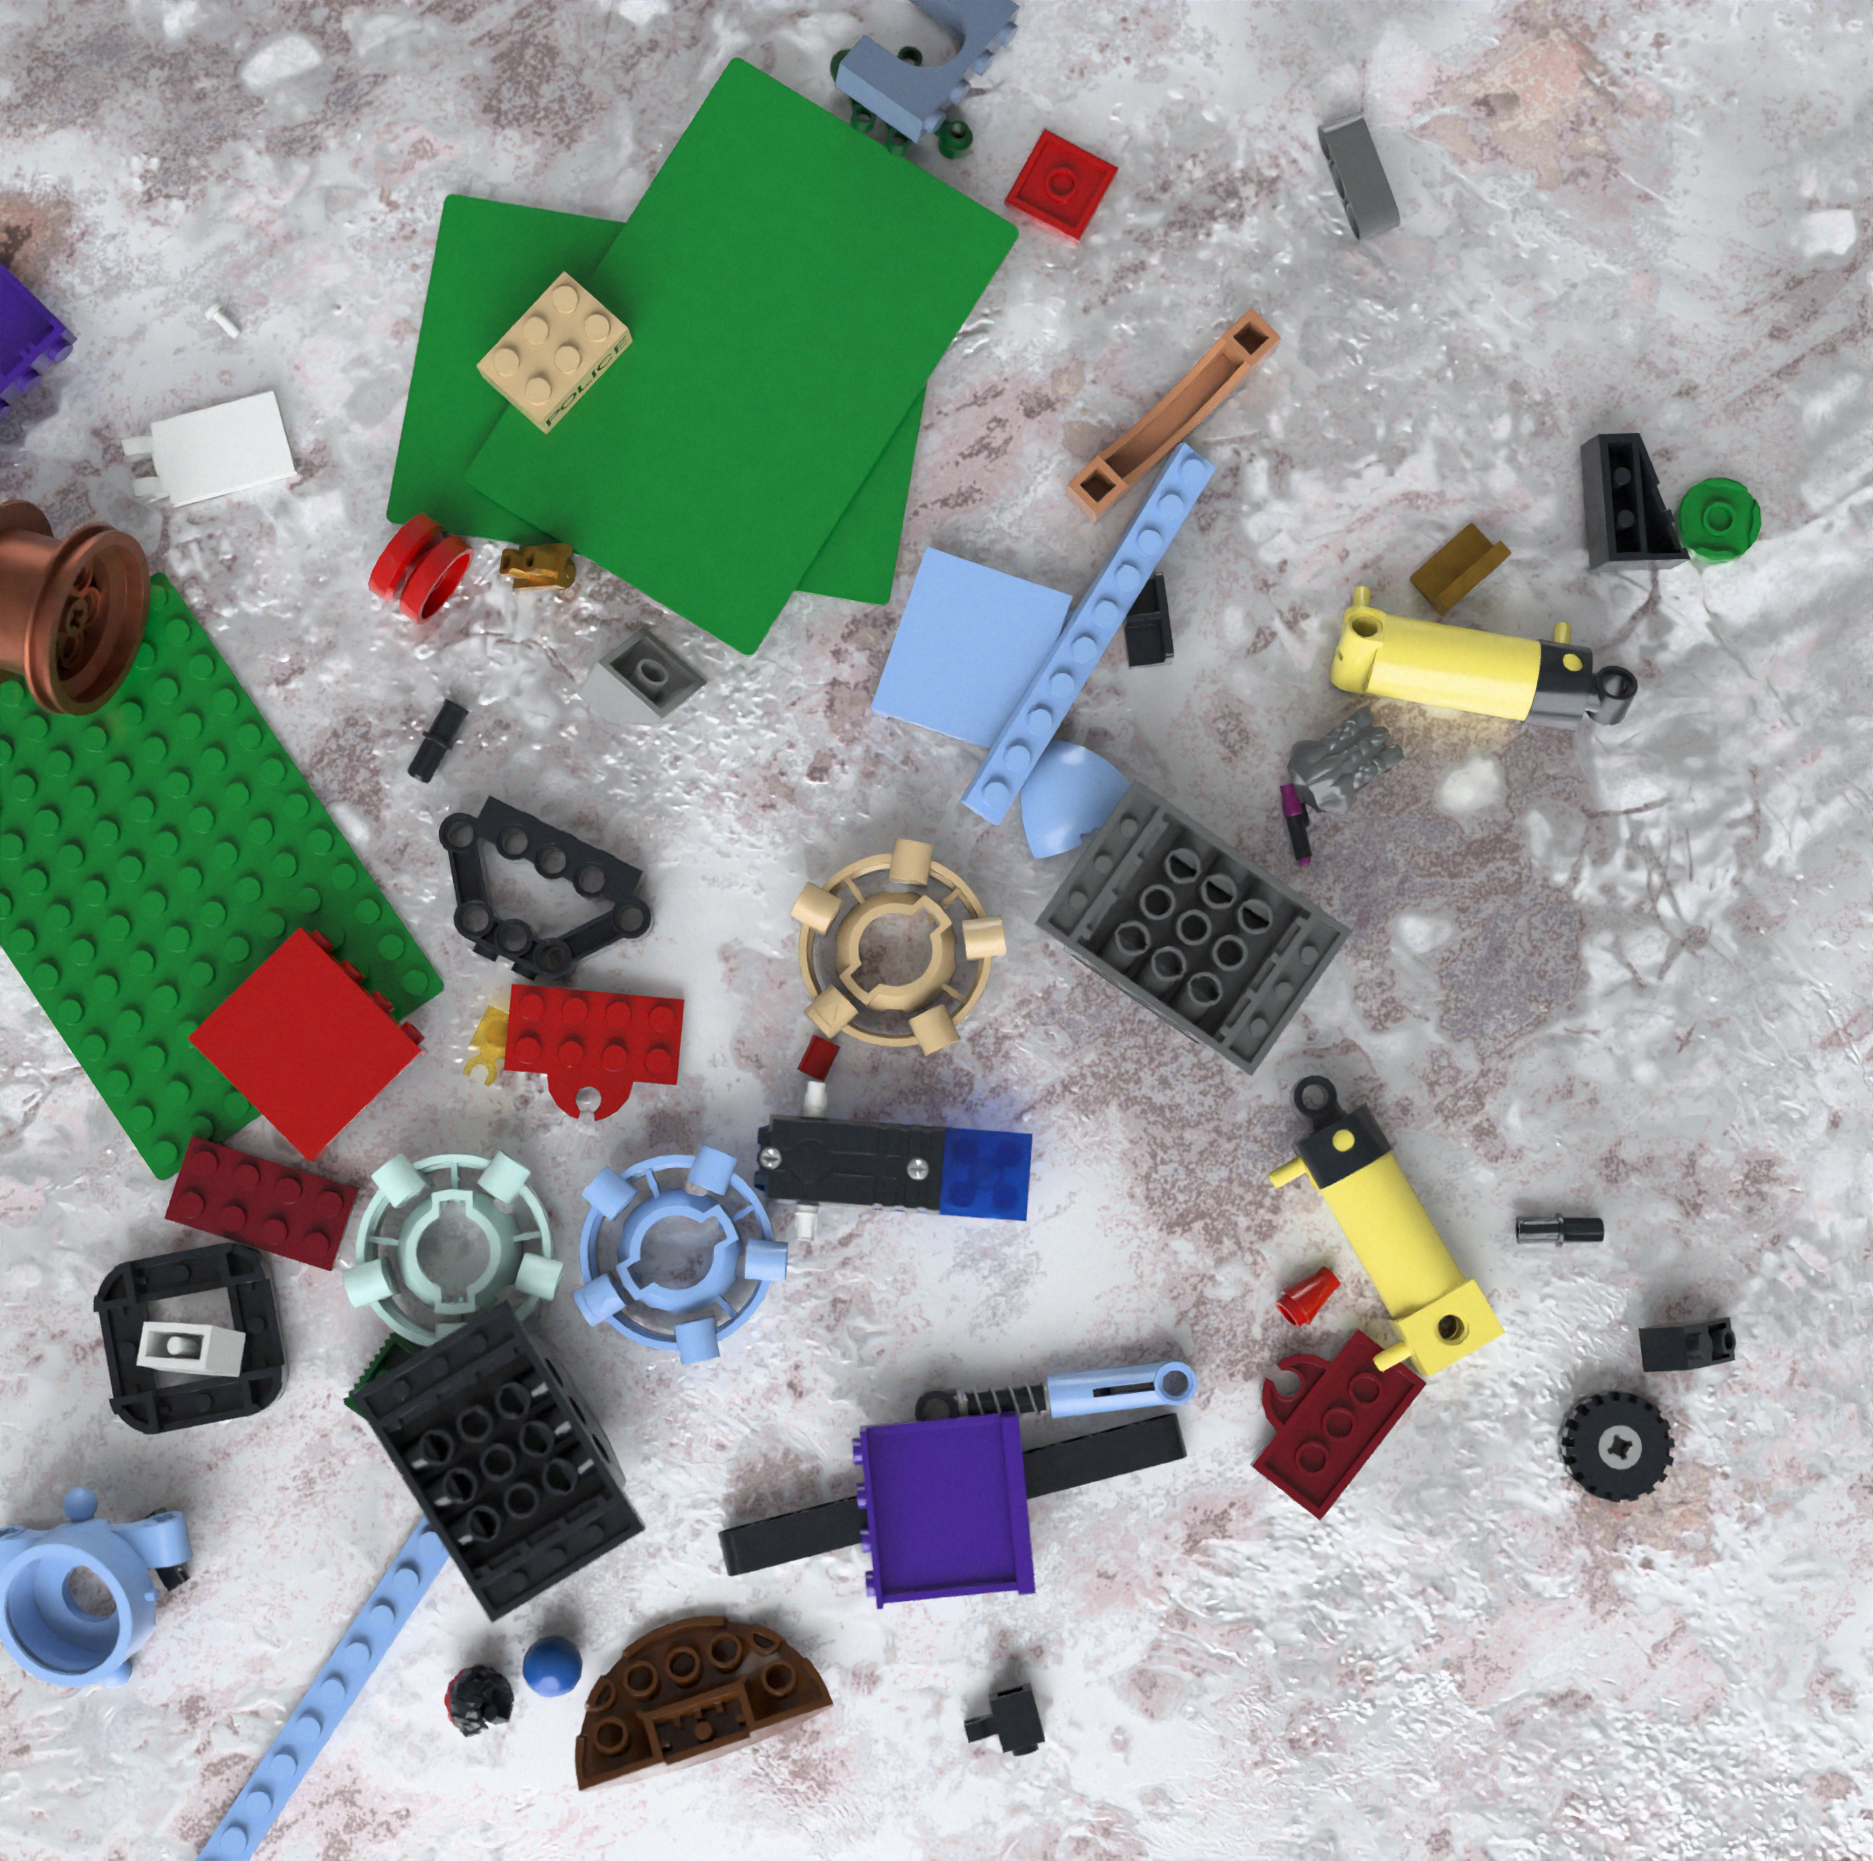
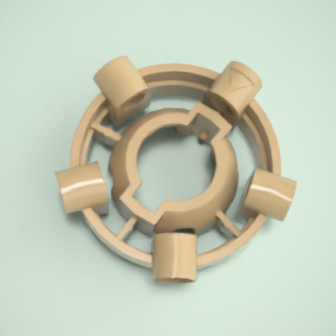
M895 839L893 853L874 855L858 860L837 872L821 888L808 881L801 891L790 916L802 922L798 946L799 964L804 984L813 1000L803 1012L829 1039L841 1030L859 1041L881 1047L898 1048L920 1045L925 1056L960 1040L955 1027L966 1018L979 1001L989 977L992 956L1006 954L1001 915L986 917L981 903L969 886L954 872L931 860L933 845L913 840ZM890 871L889 882L927 888L929 878L941 883L952 893L945 897L940 905L936 904L925 894L921 896L910 891L905 893L881 891L863 898L860 889L853 882L871 874ZM848 886L853 897L859 903L853 906L842 919L835 936V941L837 942L835 968L839 979L849 991L843 996L832 984L822 992L814 969L813 946L816 932L827 937L844 905L843 899L837 897V895ZM957 898L962 902L971 917L970 920L962 921L967 962L979 961L975 980L966 998L959 994L956 989L949 986L957 967L954 960V946L957 944V937L952 922L944 910L949 908ZM924 911L928 914V922H936L938 925L929 935L932 942V957L927 970L920 978L910 984L894 987L879 983L867 994L864 991L865 985L862 982L856 984L852 979L855 971L862 965L859 958V943L864 930L872 921L886 914L898 913L912 917L915 913ZM944 992L950 998L961 1003L951 1015L948 1014L944 1004H941L910 1019L908 1023L913 1031L911 1034L886 1035L871 1032L851 1023L859 1015V1012L849 1001L855 998L864 1006L884 1014L885 1010L889 1009L903 1010L905 1014L914 1013L928 1007L939 999Z

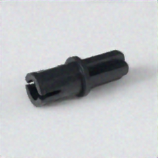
M448 699L444 700V704L429 731H423L422 735L425 738L407 769V773L411 777L423 783L431 781L447 750H453L454 747L451 743L465 716L469 713L468 710Z
M1556 1213L1555 1217L1517 1216L1515 1223L1517 1244L1555 1243L1556 1247H1562L1563 1243H1601L1604 1239V1224L1600 1218H1566L1561 1213Z

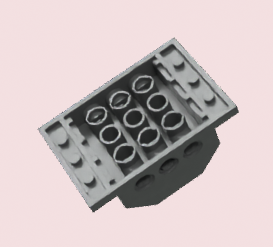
M1137 779L1132 782L1034 923L1035 926L1063 944L1064 948L1062 950L1194 1043L1202 1048L1214 1050L1249 1076H1253L1352 933V930Z

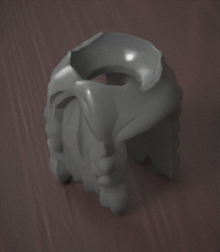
M1369 705L1360 708L1347 720H1344L1339 727L1332 729L1319 741L1301 740L1292 746L1287 770L1293 786L1301 793L1304 802L1315 809L1316 813L1333 812L1341 816L1349 812L1354 794L1365 787L1376 776L1389 772L1405 757L1399 744L1389 746L1385 744L1390 737L1386 727L1372 726L1375 714L1371 711Z

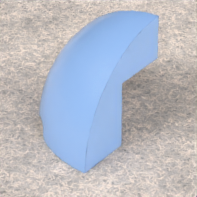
M1051 739L1021 788L1023 826L1034 858L1056 855L1080 846L1082 844L1081 838L1084 834L1091 833L1095 828L1102 827L1130 787V782L1111 763L1087 748L1067 741Z

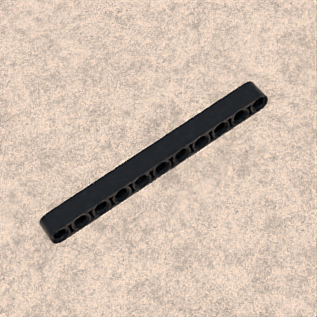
M1177 1413L1160 1415L1022 1451L1027 1500L1187 1457ZM857 1495L720 1531L717 1535L728 1576H737L862 1543L860 1527L869 1526L867 1508L858 1509Z

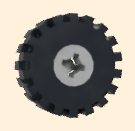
M1607 1389L1601 1390L1602 1393L1595 1394L1592 1392L1585 1395L1583 1402H1575L1570 1407L1573 1412L1569 1417L1564 1416L1560 1424L1564 1426L1563 1434H1558L1557 1444H1560L1562 1452L1558 1453L1560 1462L1564 1463L1567 1468L1565 1470L1566 1474L1584 1491L1610 1502L1621 1503V1500L1632 1502L1639 1500L1638 1496L1643 1493L1650 1495L1655 1491L1653 1485L1657 1481L1663 1483L1668 1475L1663 1472L1667 1465L1672 1467L1674 1457L1669 1456L1670 1448H1675L1674 1438L1669 1437L1668 1430L1671 1429L1668 1420L1663 1419L1660 1416L1661 1411L1655 1405L1648 1403L1647 1399L1629 1392ZM1627 1444L1626 1446H1624V1449H1623L1622 1455H1621V1452H1620V1451L1622 1450L1623 1445Z

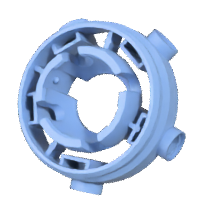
M702 1144L697 1156L666 1155L650 1158L627 1168L619 1175L609 1166H606L592 1180L582 1193V1196L592 1204L586 1216L580 1239L579 1258L584 1286L572 1293L581 1313L592 1327L606 1320L619 1333L641 1345L660 1350L679 1351L682 1365L696 1363L721 1356L718 1341L731 1335L750 1319L764 1300L771 1281L785 1282L788 1242L775 1241L773 1226L762 1200L754 1189L733 1171L738 1158ZM668 1168H691L687 1181L720 1195H726L731 1185L745 1198L750 1206L731 1216L721 1203L708 1194L696 1196L686 1193V1189L682 1188L661 1191L654 1172ZM647 1176L653 1195L636 1206L623 1224L620 1245L617 1247L618 1265L615 1266L622 1281L621 1284H618L611 1271L600 1274L598 1264L600 1230L605 1217L610 1221H616L641 1192L633 1183ZM754 1212L760 1226L762 1239L750 1238L748 1240L745 1279H757L758 1283L747 1303L737 1313L731 1306V1303L724 1298L738 1278L734 1275L738 1258L744 1254L742 1238L736 1221ZM674 1215L687 1216L699 1223L712 1216L717 1218L720 1222L719 1228L725 1231L727 1238L714 1245L713 1263L710 1271L702 1281L695 1286L681 1290L667 1289L656 1282L646 1287L641 1282L642 1275L635 1272L633 1265L641 1259V1243L646 1232L654 1223ZM626 1288L635 1301L640 1300L649 1308L667 1310L675 1313V1315L698 1313L718 1302L722 1310L731 1319L717 1327L716 1318L713 1315L674 1325L675 1335L659 1333L641 1326L622 1312V1309L631 1305L623 1289Z

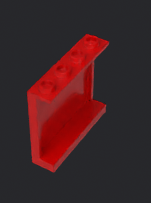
M300 927L188 1039L309 1162H318L330 1150L328 1146L419 1056H425L428 1051L421 1045L426 1039L422 1033L409 1021L402 1025L391 1014L395 1009L394 1005L378 990L371 994L360 983L365 976L350 961L346 959L341 964L330 953L335 946L318 929L310 933L309 930Z

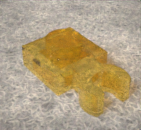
M488 1005L470 1042V1045L481 1050L478 1056L467 1061L463 1069V1075L469 1077L472 1068L475 1065L482 1064L488 1070V1076L484 1081V1085L489 1087L495 1081L497 1075L495 1062L497 1058L502 1060L505 1058L509 1014Z

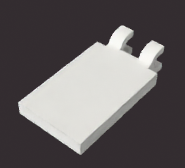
M274 390L150 423L153 436H137L121 440L125 457L130 458L132 464L146 461L150 458L153 459L157 477H145L132 481L136 498H141L143 504L169 496L171 505L176 508L298 475L277 394Z

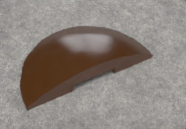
M724 1616L693 1617L666 1624L638 1638L622 1651V1658L606 1675H601L592 1688L585 1703L586 1714L582 1723L581 1733L576 1736L575 1771L579 1792L584 1793L625 1785L713 1760L793 1728L834 1707L833 1701L822 1677L807 1657H802L794 1648L787 1644L783 1636L757 1623L747 1625L729 1621Z

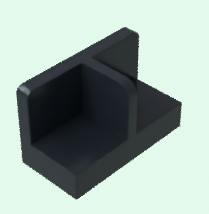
M1163 572L1154 573L1153 579H1148L1122 622L1129 670L1169 665L1174 659Z

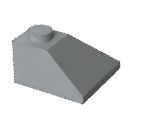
M643 627L597 662L577 695L609 723L660 724L702 690L707 681Z

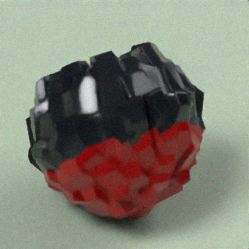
M475 1664L471 1668L460 1670L455 1678L448 1683L447 1694L444 1697V1705L448 1712L447 1717L465 1738L473 1737L489 1729L485 1722L494 1725L509 1722L514 1706L512 1704L514 1702V1693L507 1679L493 1667L488 1668L483 1664Z

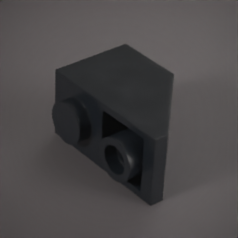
M1730 1317L1666 1323L1638 1329L1643 1372L1689 1371L1735 1361L1736 1338L1731 1329Z

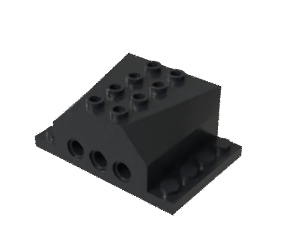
M507 1299L351 1394L491 1623L509 1614L646 1529V1525L623 1489L627 1480L605 1431L563 1363L535 1331L528 1335Z

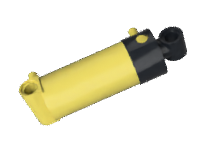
M1364 586L1354 589L1352 607L1346 609L1343 613L1341 638L1329 670V677L1332 683L1345 691L1360 694L1367 693L1521 721L1523 724L1568 732H1575L1584 711L1596 723L1602 725L1620 723L1624 719L1638 688L1634 675L1620 666H1607L1598 673H1592L1593 653L1591 648L1571 645L1572 627L1566 622H1560L1555 625L1554 641L1524 639L1386 614V612H1382V609L1369 607L1371 591Z

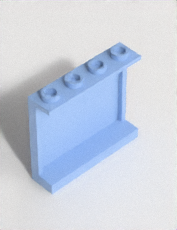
M926 547L871 705V714L888 719V716L990 750L1052 650L1061 632H1063L1074 614L1075 609L1070 608L1073 596Z

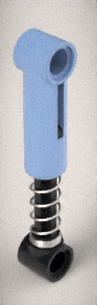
M1169 1359L1162 1362L1046 1375V1381L1043 1380L1040 1385L1029 1386L1025 1382L1023 1387L1011 1388L1010 1385H1007L1005 1389L994 1390L990 1386L988 1391L976 1392L972 1389L970 1393L964 1390L956 1392V1388L944 1389L933 1387L925 1390L919 1396L915 1407L916 1420L928 1419L925 1416L924 1407L932 1399H941L947 1403L949 1407L947 1417L1017 1411L1021 1418L1023 1413L1035 1412L1039 1416L1041 1411H1047V1414L1051 1413V1419L1163 1405H1181L1193 1398L1197 1390V1378L1195 1372L1186 1363L1180 1360ZM1173 1370L1181 1371L1186 1379L1183 1390L1176 1394L1167 1393L1162 1385L1164 1376ZM1151 1382L1152 1388L1111 1393L1109 1388Z

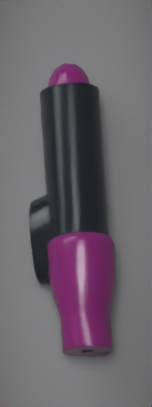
M1293 783L1279 786L1282 795V810L1286 818L1295 858L1302 866L1307 867L1313 856L1306 827L1310 825L1308 812L1303 802L1300 803Z

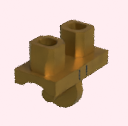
M557 543L521 546L519 550L513 548L504 549L501 556L499 573L514 578L513 589L521 591L565 590L570 588L576 577V568L570 558L573 546Z

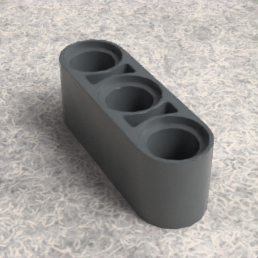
M1357 112L1318 126L1317 132L1322 152L1356 239L1362 240L1400 226V216L1394 196L1362 114Z

